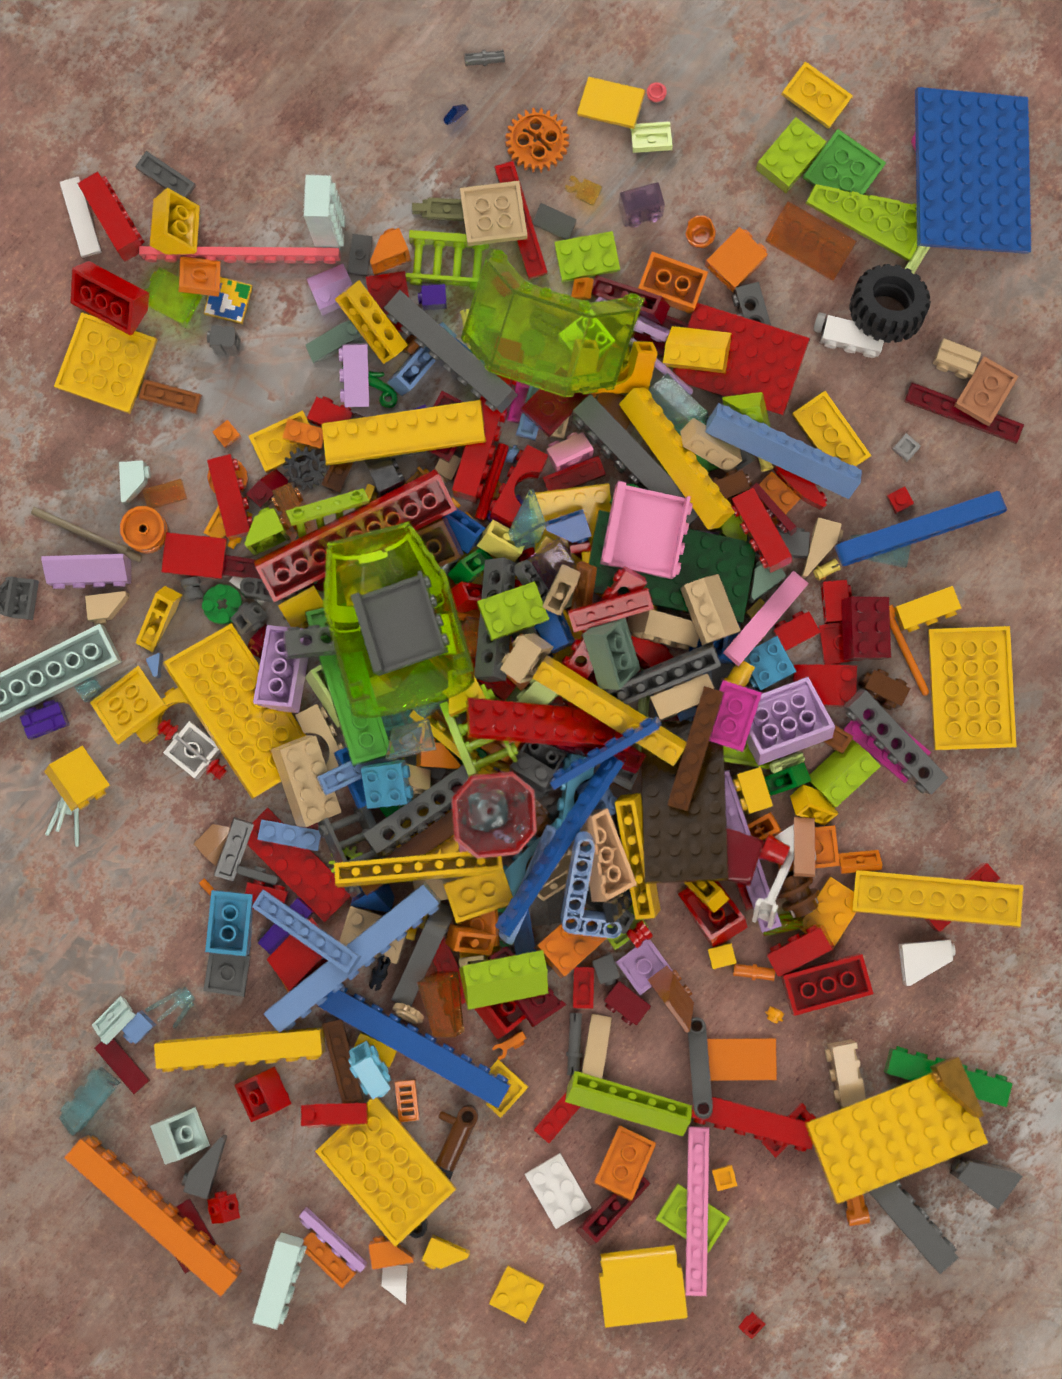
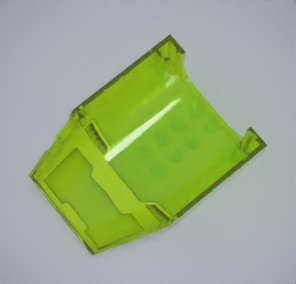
M409 522L327 543L323 608L353 716L358 718H376L400 713L449 699L472 686L474 683V668L446 573L439 567L434 556L427 550L422 539ZM418 571H422L425 576L428 575L432 584V587L429 588L430 593L435 595L438 603L435 609L437 614H440L443 619L444 626H441L443 634L446 633L450 645L447 647L449 652L378 676L373 671L351 595L358 592L363 595L418 576Z

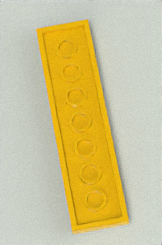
M856 870L853 912L1020 928L1023 885Z

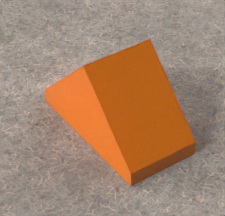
M771 812L747 824L751 836L762 840L767 838L768 834L773 835L781 830Z

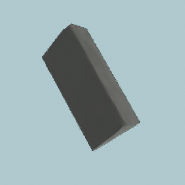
M540 203L533 220V225L567 240L570 238L576 225V219Z

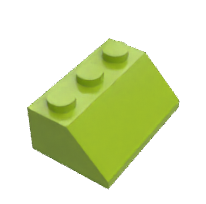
M264 508L258 512L259 515L254 517L245 541L246 547L254 556L291 539L281 517L274 508Z
M852 739L843 754L835 750L809 774L811 778L809 783L836 808L881 766L864 748Z

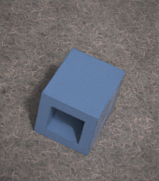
M143 1010L139 1011L122 1029L124 1032L123 1036L128 1042L137 1044L156 1024Z

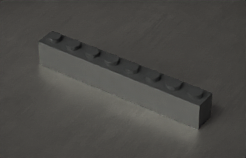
M401 290L384 307L389 313L387 317L394 324L399 322L402 325L400 329L408 336L414 335L416 337L414 341L422 349L426 346L430 350L428 354L436 361L441 359L444 362L442 366L449 373L454 371L458 374L457 379L464 386L469 384L472 387L470 391L479 399L481 397L487 400L485 404L492 411L497 409L502 413L518 396L510 386Z

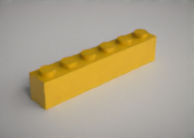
M641 794L620 795L615 801L622 847L637 883L630 888L635 920L656 918L661 910L656 884H645L643 805Z

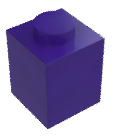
M445 284L421 286L422 292H418V304H422L423 310L447 309Z

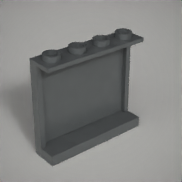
M418 571V576L363 595L359 592L351 595L372 668L378 676L449 652L447 646L450 645L447 634H443L441 626H444L443 619L440 614H437L435 609L438 603L435 595L430 593L429 588L432 587L429 576H425L422 571Z

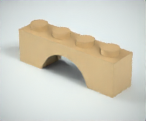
M315 704L296 714L295 716L305 734H317L326 740L330 750L329 760L326 764L327 770L330 771L338 767L334 752L343 749L344 746L342 743L338 744L335 738L338 734L333 725L329 726L326 720L329 716L325 708H320L318 704Z

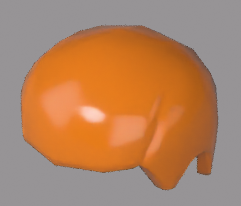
M696 215L688 221L685 234L690 245L695 248H706L714 241L716 229L710 218L705 215Z

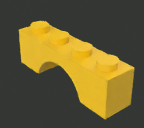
M174 687L165 692V697L162 699L168 708L179 703L189 704L179 688L175 689ZM168 708L135 732L144 744H148L159 736L157 735L159 731L157 727L162 722L163 715Z

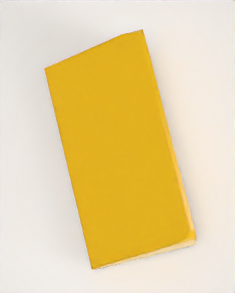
M360 1032L354 1047L367 1040L370 1046L374 1045L377 1049L380 1061H384L386 1066L390 1068L397 1051L368 1034Z

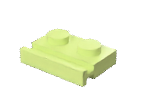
M670 122L636 124L634 129L630 128L633 153L672 150Z

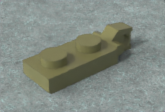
M427 198L423 200V203H412V214L422 215L424 219L464 221L461 199Z

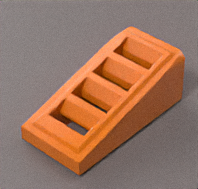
M416 1079L395 1081L399 1122L420 1120ZM411 1087L412 1090L400 1091V1088ZM404 1095H412L413 1097L411 1099L401 1100V1096ZM413 1103V1107L402 1108V1104ZM414 1111L415 1115L403 1116V1112Z

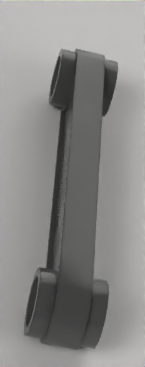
M695 1017L692 1018L691 1025L693 1023H700L703 1028L696 1032L690 1027L688 1032L694 1113L699 1119H708L712 1114L713 1106L706 1024L703 1019ZM700 1105H706L709 1108V1112L703 1115L698 1112L697 1108Z

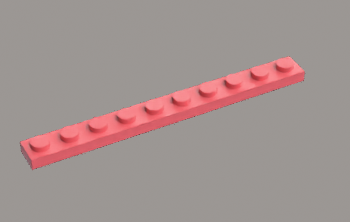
M139 246V255L146 262L165 260V262L174 263L180 260V256L215 261L224 260L227 263H235L236 260L256 263V260H264L265 263L284 261L291 264L296 263V261H304V263L313 264L316 261H324L327 264H334L336 261H341L339 248L197 247L195 254L166 255L151 246Z

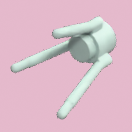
M61 797L45 835L48 836L59 813L56 832L60 831L65 814L72 815V812H74L75 846L78 847L79 808L71 811Z

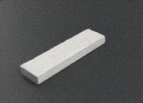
M78 176L61 181L60 185L81 257L85 258L102 252L87 200L77 184L81 181Z

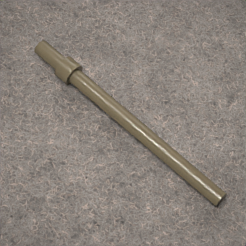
M33 507L31 514L108 548L117 554H124L139 563L143 559L142 555L129 550L130 548L123 544L118 545L37 507Z

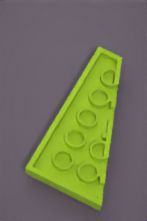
M817 184L813 187L805 203L906 261L911 260L917 248V204L903 203L899 200L873 195L867 196L858 192H847L838 188Z

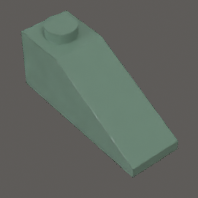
M348 320L307 343L305 346L314 364L339 353V348H343V344H361L366 340L353 323Z

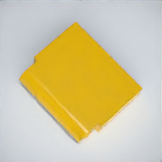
M675 1245L601 1253L600 1262L603 1273H599L605 1328L688 1318L681 1264H677Z

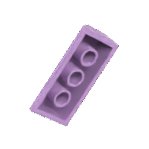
M124 554L41 556L46 583L53 586V589H65L66 585H73V588H85V585H93L94 588H104L105 584H113V587H125V584L131 583V559Z
M267 625L253 704L277 711L299 713L308 658L286 660L283 635L284 631H288L287 629L291 627ZM306 637L300 639L303 645L311 644V641Z

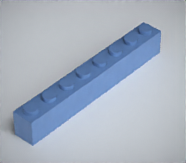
M718 403L707 420L705 433L847 499L851 497L861 483L862 470L856 466L849 465L837 457H832L820 449L813 448L801 440H796L786 435L784 432H779L764 423L755 421L747 415L732 410L728 406Z

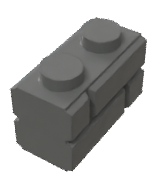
M213 325L211 331L207 332V343H210V348H213L218 355H239L241 338L235 328L229 326L223 328L219 325Z

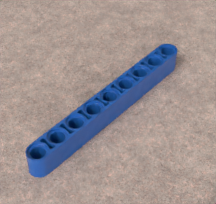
M995 491L844 541L834 548L841 566H848L998 516L1008 509L1000 491Z

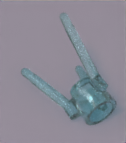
M186 987L182 990L179 988L174 993L146 1008L145 1012H149L176 997L174 999L175 1003L157 1019V1022H160L178 1006L180 1008L185 1006L173 1024V1028H176L188 1010L194 1006L193 1001L196 998Z

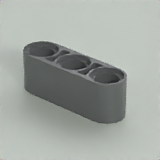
M246 577L240 583V592L247 599L279 604L289 600L284 597L274 602L271 596L264 594L263 591L266 586L262 579ZM246 584H253L255 587L252 592H245L243 588Z

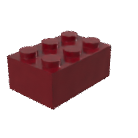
M851 596L841 599L844 660H883L891 658L889 597Z

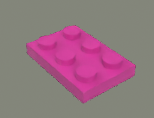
M723 680L719 691L725 692L710 742L743 752L762 693Z

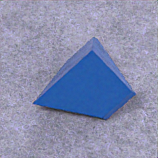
M385 883L368 896L359 887L361 893L353 897L351 901V906L388 912L393 907L395 896L389 883Z

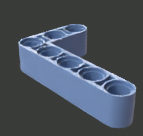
M583 831L578 833L574 839L561 910L562 927L570 934L616 938L622 931L619 918L615 921L614 924L616 925L613 928H608L607 926L611 923H606L605 912L584 910L595 844L592 835L589 832ZM584 841L590 842L585 847L580 846V844ZM579 861H586L582 866L576 865ZM576 880L582 881V883L579 885L573 884ZM573 899L579 900L576 904H570V901ZM570 918L575 919L572 923L566 922ZM589 921H595L594 925H586Z

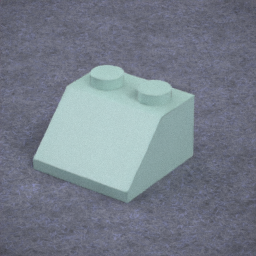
M196 1107L150 1126L164 1164L178 1161L210 1146Z

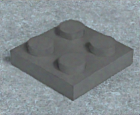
M209 952L203 991L245 997L251 956Z

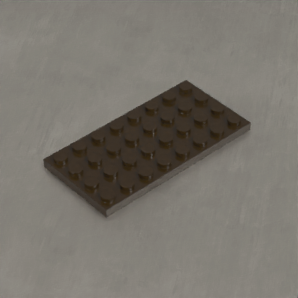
M693 721L661 722L662 727L687 742ZM709 742L688 811L667 805L684 751L674 766L642 747V753L646 755L642 762L645 884L729 880L724 746Z

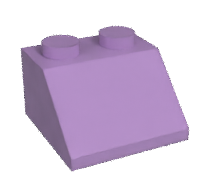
M343 264L307 278L322 316L341 308L335 301V298L352 285Z

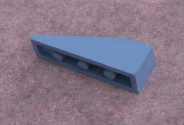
M444 322L439 324L453 337L457 336ZM419 346L416 352L387 381L401 396L411 391L436 361L428 354L430 350L426 346L423 349Z

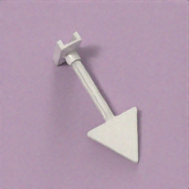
M793 825L775 836L776 839L789 845L790 849L768 897L764 900L758 898L754 909L752 921L756 923L758 918L768 922L767 928L769 929L772 928L778 905H776L775 900L794 860Z

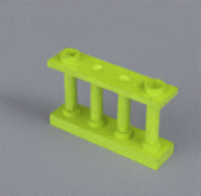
M419 230L409 231L410 243L415 246L413 273H406V280L411 285L420 286L422 283L466 286L472 290L486 288V279L480 278L482 251L489 249V244L468 246L466 234ZM425 245H433L435 247L433 275L421 274L422 252ZM445 246H451L455 249L452 276L441 275L442 251ZM465 248H473L474 250L472 278L460 277L462 250Z
M363 488L286 510V514L291 526L296 525L300 538L306 535L304 522L316 519L317 528L325 525L324 516L335 514L336 519L344 516L343 511L352 508L356 510L362 507V505L369 504L370 501Z
M485 684L480 685L486 699L496 700L492 689L488 690ZM447 701L439 704L469 777L471 775H478V771H481L482 767L509 755L514 763L518 762L516 754L519 752L515 743H510V741H504L506 748L478 761L476 759L473 760L471 753L474 752L473 750L495 740L477 739L472 742H466L464 735L468 732L467 723L463 725L462 723L458 724L456 718L459 717V714L452 717L449 716V703Z

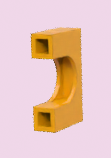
M575 339L567 375L570 391L577 393L607 392L620 394L629 393L633 388L645 387L649 390L658 354L653 342L634 341L627 365L617 373L606 375L595 371L599 354L596 341L592 339Z

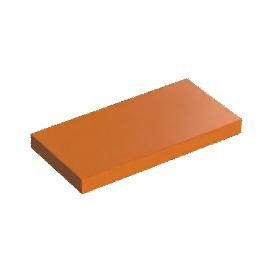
M707 1038L710 1081L777 1080L776 1038Z

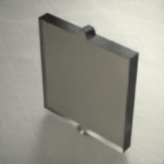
M562 890L545 901L538 897L535 898L531 904L533 926L547 924L551 926L555 923H562Z

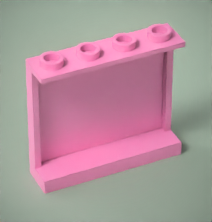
M618 481L615 485L600 564L621 569L626 566L635 572L673 579L676 575H679L681 563L678 562L679 555L683 554L685 547L682 539L683 535L687 534L689 523H686L687 515L691 514L692 510L690 496L682 498L627 486L625 482Z

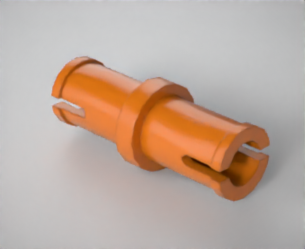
M736 963L734 964L733 976L748 977L751 980L763 979L774 981L775 970L774 968L758 967L757 964L750 966Z

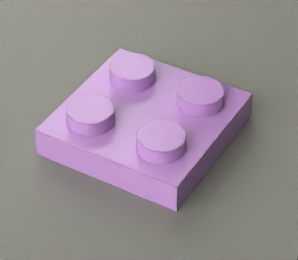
M651 940L643 941L642 946L638 949L636 947L616 961L639 995L652 987L647 979L665 966L670 968Z

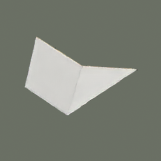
M397 1265L383 1268L381 1286L406 1304L407 1266Z

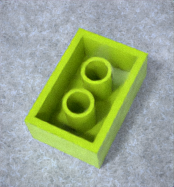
M795 117L758 161L756 170L786 194L818 157L827 141Z

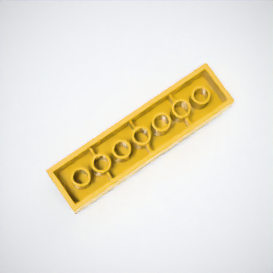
M323 1027L291 1029L287 1032L282 1030L280 1033L278 1031L161 1040L154 1044L156 1069H162V1072H172L178 1069V1067H182L183 1070H194L199 1065H203V1069L215 1068L224 1063V1067L236 1066L239 1062H244V1065H254L260 1062V1060H265V1063H277L282 1058H286V1062L298 1061V1059L305 1056L306 1060L319 1059L326 1052Z

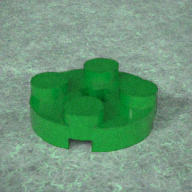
M217 584L205 593L202 609L205 616L213 623L219 625L233 623L230 618L238 611V607L243 604L242 597L232 586ZM224 599L227 600L226 605L228 607L226 609H218V602Z

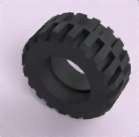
M883 264V267L878 265L872 267V270L868 269L858 279L850 299L849 310L852 320L856 321L855 325L859 330H863V334L874 337L873 339L876 341L880 339L884 340V343H891V341L897 343L902 342L903 339L908 340L912 338L922 327L930 308L931 296L929 290H926L927 285L925 282L920 281L921 277L918 274L914 275L912 270L908 268L903 269L901 265L891 266L890 264ZM880 296L893 298L902 304L904 310L893 311L886 309L875 298Z

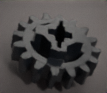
M307 446L304 447V451H301L299 447H297L296 453L290 451L291 458L285 457V461L288 464L283 465L284 469H288L284 473V476L290 477L288 483L295 482L294 488L302 485V490H305L306 486L313 489V483L319 486L318 479L325 478L321 473L327 471L325 467H322L325 464V460H320L322 454L318 453L315 455V448L308 451ZM306 455L305 459H295L298 456ZM313 459H315L318 464V470H316V468H314L312 465ZM308 462V469L310 470H305L301 475V467L299 466H304ZM291 466L297 470L296 478L292 474ZM306 477H313V479L309 481H303Z

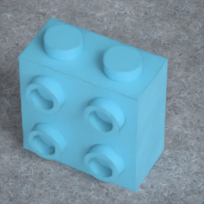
M366 1040L349 1050L350 1059L348 1061L351 1065L350 1070L355 1078L359 1077L361 1081L360 1086L366 1095L369 1093L371 1098L375 1099L383 1097L391 1089L389 1084L391 1077L388 1074L389 1070L384 1061H380L379 1053L375 1046H370Z

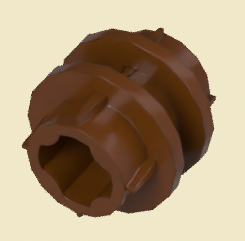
M794 870L787 873L777 898H785L786 901L782 904V909L790 911L793 918H798L818 908L819 902L816 897L819 896L820 892L817 888H809V885L814 881L812 877L794 876Z

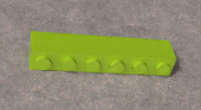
M574 1071L567 1086L565 1100L567 1103L679 1136L684 1135L691 1122L692 1105Z

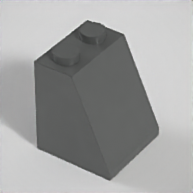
M963 1156L960 1159L957 1158L952 1163V1170L950 1171L953 1176L997 1210L1023 1177L1009 1167Z

